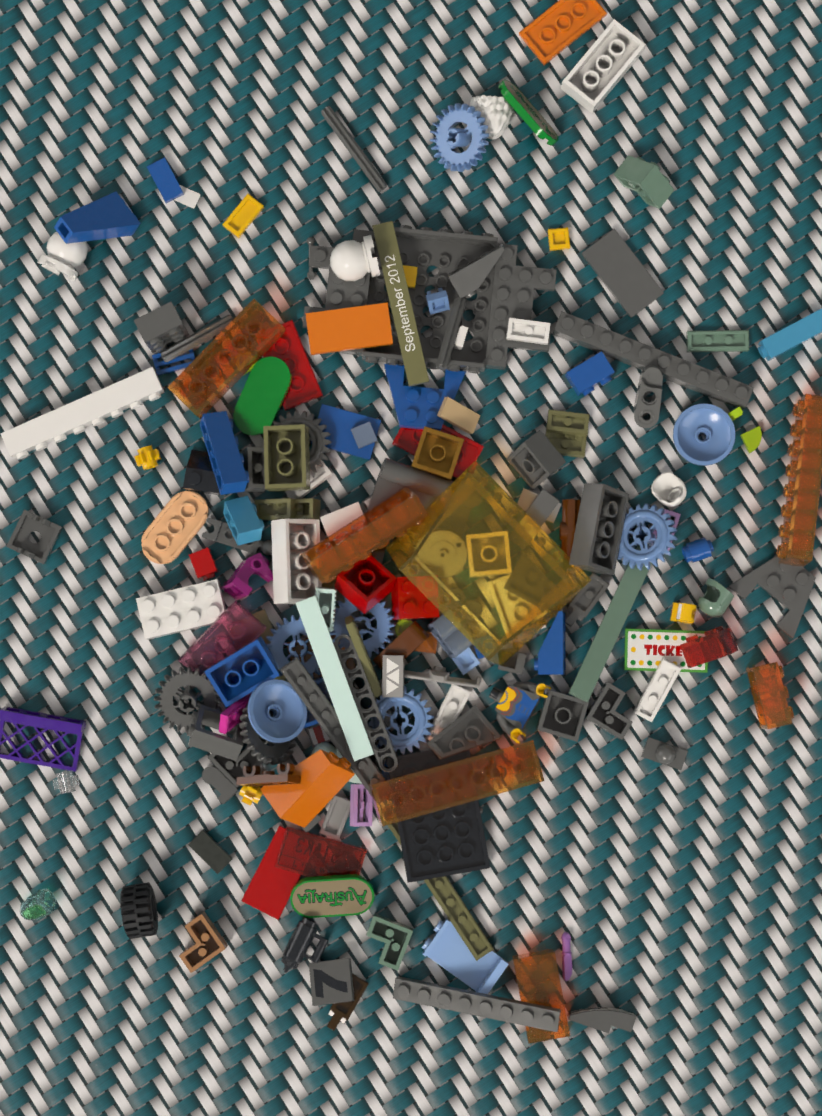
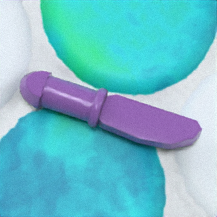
M564 932L561 936L563 980L568 981L572 975L571 936L568 932Z

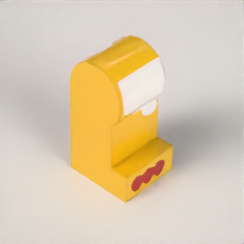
M673 602L670 621L693 624L697 605Z

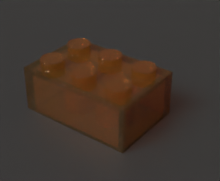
M770 662L746 668L760 729H772L792 724L791 719L794 718L792 707H788L786 698H789L787 687L783 686L782 678L784 677L782 666H778V662Z

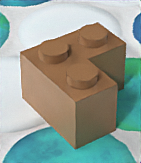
M205 911L185 925V928L196 943L183 951L179 957L190 973H192L227 948V943Z

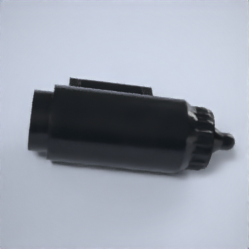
M303 917L302 921L299 920L283 952L281 962L284 963L283 971L285 973L291 968L296 969L304 957L318 963L329 942L328 939L317 934L318 923L310 918ZM315 937L320 941L311 956L307 954V951Z

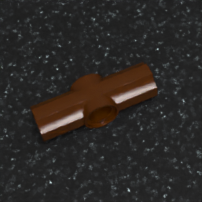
M562 500V521H560L561 562L570 561L580 500Z

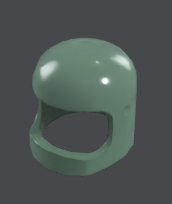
M708 578L705 583L707 591L703 597H699L698 607L706 615L718 618L726 612L734 595L717 581Z

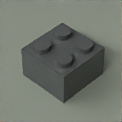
M547 690L546 695L548 698L544 699L536 730L578 742L589 701L585 702L573 696Z

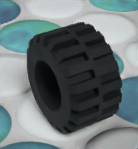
M147 882L123 886L120 894L123 926L128 938L133 939L156 935L158 930V912L151 884Z

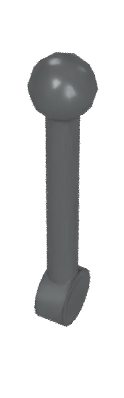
M313 237L307 238V244H309V259L311 245H313L315 242ZM309 267V272L307 273L309 280L315 278L312 267Z

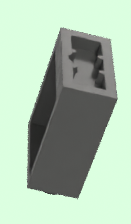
M200 704L198 711H193L189 723L192 724H190L187 736H190L188 745L236 761L243 747L242 739H244V736L240 735L242 728L237 724L227 732L233 735L232 738L202 729L201 724L219 730L220 714L222 711Z

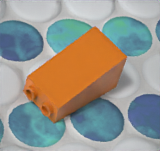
M320 749L295 765V771L292 775L301 776L300 784L263 786L260 790L281 819L305 828L355 773L350 768L351 763L346 758H339L331 751L328 753Z

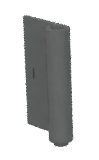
M385 458L365 517L421 537L429 531L439 528L452 530L462 537L470 510L474 506L477 507L479 505L481 495H479V490Z

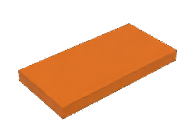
M559 0L521 30L519 36L542 64L546 65L607 16V12L597 0Z
M388 302L305 313L311 355L393 345Z

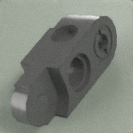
M654 364L646 366L640 374L633 408L634 420L642 428L653 427L659 419L663 372ZM647 391L654 392V395L651 397H646L644 394ZM645 413L650 414V418L647 420L642 417Z

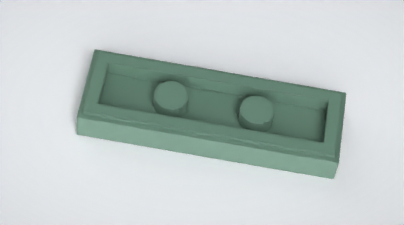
M749 330L686 332L687 352L749 351Z

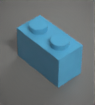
M244 496L225 501L223 515L237 546L261 540L264 524L262 519L258 518L256 506L254 503H251L249 497Z

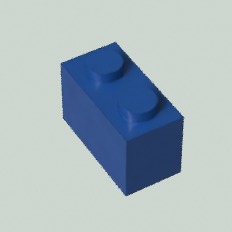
M601 351L568 371L565 376L577 396L581 394L587 396L595 390L594 386L599 383L603 386L612 380L611 376L615 371Z

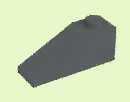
M503 243L449 273L448 277L460 298L464 296L469 298L477 293L476 290L481 286L504 252L505 247Z

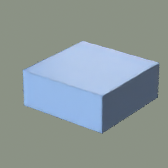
M469 647L457 657L452 658L463 675L480 664Z

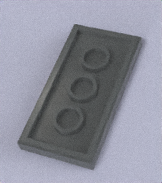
M615 229L582 252V256L630 318L664 294Z

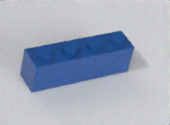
M227 411L202 414L200 428L220 495L244 492L247 483H249V473L244 470V457L238 450L239 442L237 436L233 434L232 419H229Z

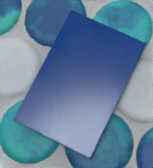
M322 404L318 416L322 420L319 426H327L323 432H329L331 435L325 439L332 442V444L326 445V447L334 451L371 460L375 443L359 449L351 429L370 421L377 438L381 420Z

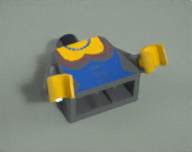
M530 681L516 682L513 686L508 685L505 692L495 686L490 692L489 698L498 702L495 708L497 712L496 719L502 730L516 743L520 744L517 740L519 735L526 736L523 730L541 698H548L547 695H544V690L546 688L551 689L550 686Z

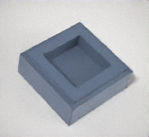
M370 421L351 429L359 449L378 441Z

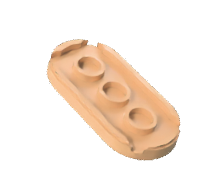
M184 491L175 494L143 533L141 546L144 555L150 561L157 564H168L177 559L207 521L209 508L206 500L194 491Z

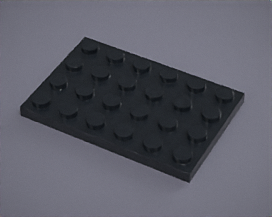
M433 750L398 756V766L395 770L389 772L391 788L395 792L392 796L407 883L490 868L470 750L441 760ZM392 757L386 758L387 767H393L394 759Z

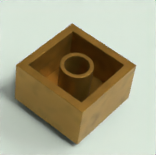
M424 426L411 467L451 480L464 439Z

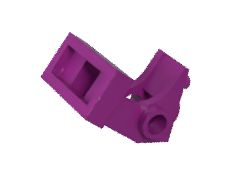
M258 553L243 560L231 577L224 582L221 589L237 601L248 596L252 591V588L248 585V579L252 574L260 576L269 583L273 580V569L270 570L268 567L269 562L267 558Z

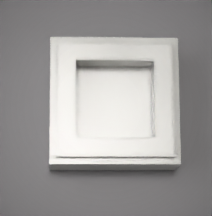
M462 325L459 327L454 345L455 349H462L468 327Z

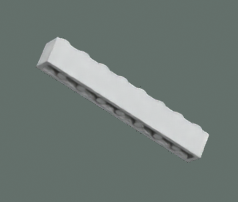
M151 367L0 434L9 455L19 460L27 457L30 451L35 449L40 451L47 448V444L53 441L58 443L67 439L66 436L71 433L75 435L82 433L86 430L85 427L92 424L93 426L100 425L105 422V418L110 416L112 418L118 417L128 408H131V410L139 408L143 405L142 402L146 400H157L165 392L156 371Z

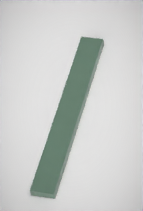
M639 546L635 548L636 550H641ZM628 564L568 692L569 694L585 702L589 701L649 571L644 564L641 571L637 568V564L634 569H631Z

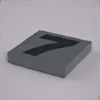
M351 958L309 963L312 1006L355 1001Z

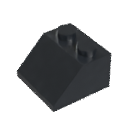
M191 450L186 466L183 488L186 491L226 496L227 494L220 495L208 452Z

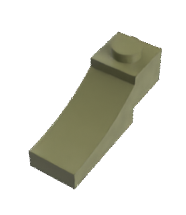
M284 498L254 500L257 516L262 521L280 519L320 520L321 500Z

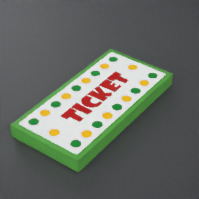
M625 629L624 670L656 671L662 658H665L682 667L680 672L708 673V631Z

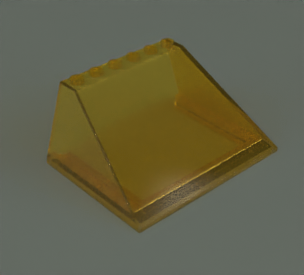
M476 461L386 547L398 569L489 661L501 666L591 581L581 568L569 565L570 557Z

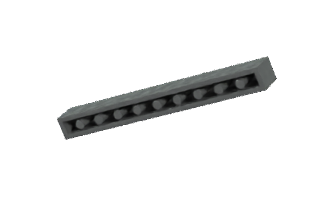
M561 311L552 334L599 353L602 351L605 356L640 370H644L646 366L651 364L657 365L661 372H663V379L733 407H740L742 410L747 407L754 389L752 386Z

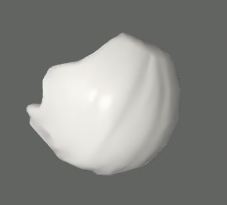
M672 472L660 474L653 481L651 487L653 495L659 502L669 507L679 505L685 499L687 493L684 482Z

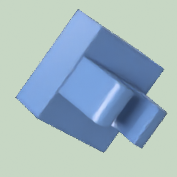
M438 288L439 292L431 294V291H427L426 299L430 315L450 310L446 290L443 291L442 288Z

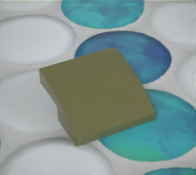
M548 410L545 436L548 437L550 443L562 456L584 458L590 414Z

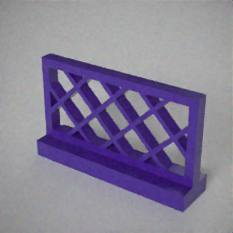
M4 706L0 709V751L1 745L5 741L10 743L14 751L10 754L0 753V758L76 772L86 721ZM5 722L13 723L17 731L9 736L4 730ZM27 726L34 727L38 733L30 740L23 731ZM48 729L54 730L58 736L51 743L43 734ZM19 732L26 742L17 748L11 737ZM68 733L77 734V742L71 747L63 738ZM38 736L47 745L40 751H37L31 742ZM58 740H61L67 748L60 755L52 747ZM27 744L35 753L30 758L24 757L20 752V749ZM49 748L55 758L51 761H45L40 753ZM69 751L74 758L73 766L65 764L60 757Z

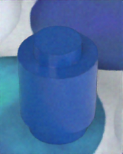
M705 537L686 543L684 547H681L683 557L687 563H694L711 557V552L714 551L711 541L706 540Z

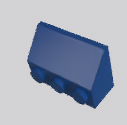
M261 636L204 671L226 707L253 692L260 684L273 680L280 675L273 655Z

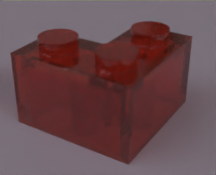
M719 626L705 631V636L698 638V635L685 638L686 643L681 644L680 647L688 669L738 651L731 628L723 629V626Z

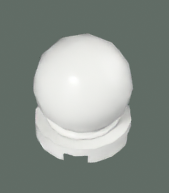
M56 231L48 239L46 247L48 255H41L37 263L42 264V267L56 275L62 272L68 276V280L75 281L78 276L75 267L80 266L86 259L88 252L87 243L85 241L66 244Z
M371 235L363 236L364 242L361 243L355 240H347L336 245L331 252L330 266L338 278L344 281H357L363 278L367 272H371L372 277L380 275L377 257L372 258V254L375 251Z

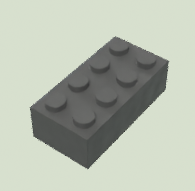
M584 483L569 565L596 574H615L629 499L628 493L605 484Z

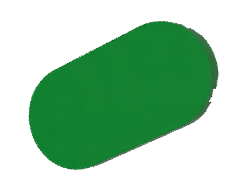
M265 357L257 361L253 366L233 414L236 426L243 433L257 436L263 434V426H273V421H275L292 381L290 369L283 360L276 357Z

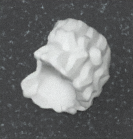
M491 95L473 97L470 100V106H474L475 111L481 112L480 117L485 118L483 125H488V129L485 131V133H489L487 138L494 140L502 136L510 124L513 107L504 97H492Z

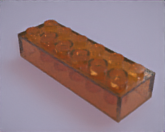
M253 299L167 388L201 419L202 414H206L286 332V329L260 303Z
M405 487L303 552L301 556L312 574L322 584L324 582L329 583L336 578L338 573L350 570L355 562L360 559L365 560L377 548L381 549L387 546L394 537L404 535L411 526H417L424 522V518L428 516V513L417 494Z

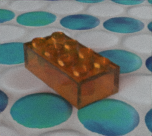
M549 949L512 956L520 1001L561 1009L558 1032L525 1026L528 1043L569 1037L570 1032L555 951Z

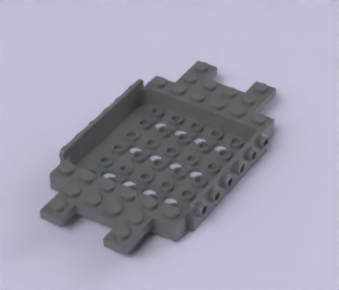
M400 225V228L394 227L402 265L418 267L415 288H408L425 365L428 369H438L436 363L455 298L459 296L448 277L449 273L500 244L497 243L498 237H494L490 233H482L479 236L473 235V232L462 231L459 234L453 233L449 229H441V232L432 231V228L421 227L419 230L412 229L408 225ZM354 229L353 240L361 243L364 242L363 236H372L375 251L372 254V258L377 257L380 275L372 277L371 272H367L363 278L357 281H344L335 275L330 266L331 252L334 247L311 245L309 267L329 269L325 308L305 306L303 328H307L305 313L389 302L388 293L384 290L385 280L373 231ZM503 244L505 250L481 286L476 290L477 298L474 301L466 299L464 312L472 310L475 313V318L472 321H466L462 316L460 326L468 327V330L473 333V338L471 341H464L461 350L453 348L447 370L456 372L467 370L469 373L475 374L484 372L485 368L505 370L508 348L549 352L551 330L549 331L547 345L506 340L509 318L531 320L534 290H555L557 270L516 266L518 245ZM430 266L437 267L438 275L435 277L428 276L427 268ZM433 286L437 292H439L438 288H442L443 291L446 290L450 310L435 313L432 317L424 316L422 311L424 307L428 306L424 292L425 288ZM392 312L389 313L392 326L393 345L342 351V354L362 356V360H365L367 363L386 362L388 365L404 364ZM429 326L433 331L430 337H423L420 332L422 327Z

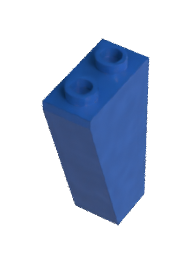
M113 192L60 216L54 228L64 242L69 244L131 236L141 223L117 192Z

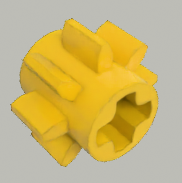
M152 445L137 450L138 455L134 456L138 467L142 466L143 470H148L158 466L157 460H161L159 450H153Z
M242 786L239 795L243 797L241 802L251 805L252 802L258 804L263 794L260 786Z

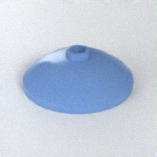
M712 404L693 405L683 411L675 422L673 428L674 445L679 454L688 462L700 466L713 465L723 460L732 450L735 442V427L729 415L721 408ZM699 433L705 435V440L699 439Z
M273 679L260 684L252 692L248 702V717L253 729L262 738L274 743H283L294 739L301 733L307 720V707L289 682ZM270 710L273 712V717L269 714Z

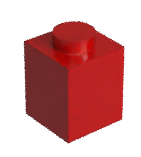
M207 547L189 554L198 579L203 578L206 581L216 577L215 573L219 572L210 548Z

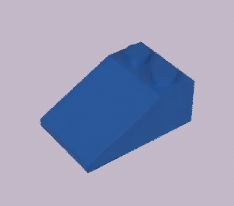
M564 611L558 612L538 652V658H534V670L538 671V675H566V626Z

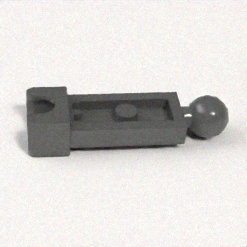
M207 518V522L214 526V531L212 533H202V538L252 554H257L258 549H261L266 556H272V540H265L264 542L258 540L237 546L227 523Z

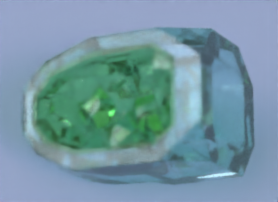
M47 888L41 889L27 897L26 901L20 906V915L26 920H38L48 916L55 909L56 899L54 894Z

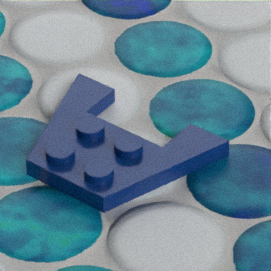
M384 364L399 427L424 429L425 426L441 431L445 420L437 416L444 397L455 399L466 371L445 370L444 389L403 386L404 366Z

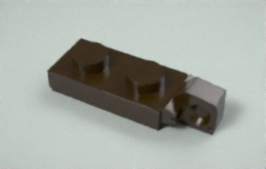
M352 973L355 1001L332 1004L328 1013L332 1018L327 1027L333 1031L339 1022L345 1024L346 1020L349 1019L369 982Z

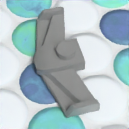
M434 666L433 670L429 669V673L404 670V678L479 688L481 677L477 676L476 680L450 677V672H446L445 667Z

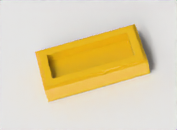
M247 194L222 224L223 227L239 239L264 209V205L250 194Z

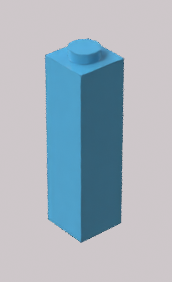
M822 309L761 340L758 343V351L763 359L766 358L768 362L821 334Z

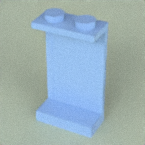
M447 918L444 922L440 920L434 928L436 933L432 939L428 937L421 947L424 949L422 954L425 957L428 956L476 992L488 994L508 966V962L493 951L476 961L451 921Z

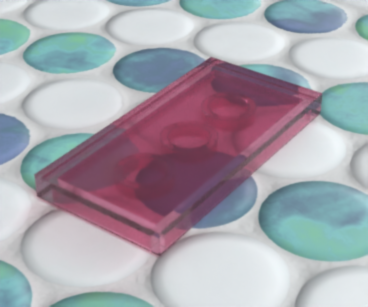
M234 601L179 658V662L187 668L190 666L192 672L199 668V674H202L210 666L257 639L266 630V626L237 601Z

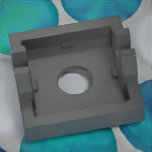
M24 509L6 547L42 564H46L63 527ZM33 531L41 534V540L38 543H32L29 539V535Z

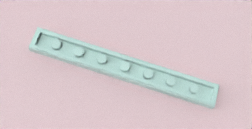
M316 595L296 602L297 609L353 760L357 761L373 755L371 743Z

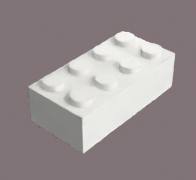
M614 19L562 81L561 89L590 113H593L641 56L646 44Z
M280 519L271 521L274 604H296L298 601L315 596L316 587H322L320 520Z
M218 579L136 598L144 637L147 640L229 621Z

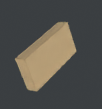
M444 397L437 414L438 417L468 434L474 433L480 418L479 414L449 397Z

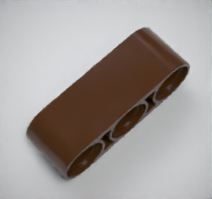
M414 621L375 657L373 662L382 670L383 655H404V659H406L429 635Z

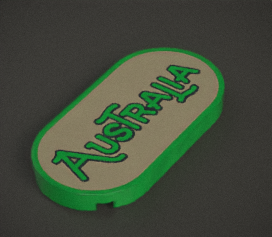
M504 79L498 85L503 97L540 139L544 140L546 138L548 140L547 144L553 146L559 140L554 129L514 84Z
M356 874L307 877L298 881V884L292 888L290 901L295 912L307 918L359 915L366 912L372 906L374 889L370 882Z

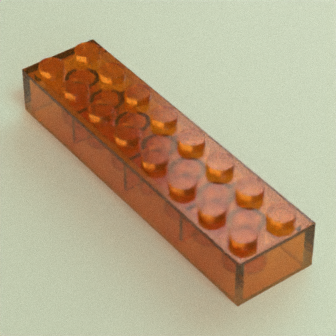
M805 394L793 407L795 424H792L790 436H793V443L789 445L788 456H791V461L786 467V476L789 478L783 492V496L786 497V504L782 506L781 517H784L783 525H780L779 537H782L781 545H778L776 552L779 564L801 567L810 563L813 557L822 477V396Z
M531 740L369 785L379 825L386 826L543 782L544 778L534 741Z

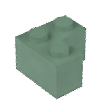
M628 155L614 173L623 187L636 191L646 204L658 209L662 207L674 191L673 187L669 184V178L660 172L661 168L652 161L650 163L646 162L641 157L635 158Z
M374 913L366 936L385 943L378 961L379 964L397 971L399 970L413 933V928Z

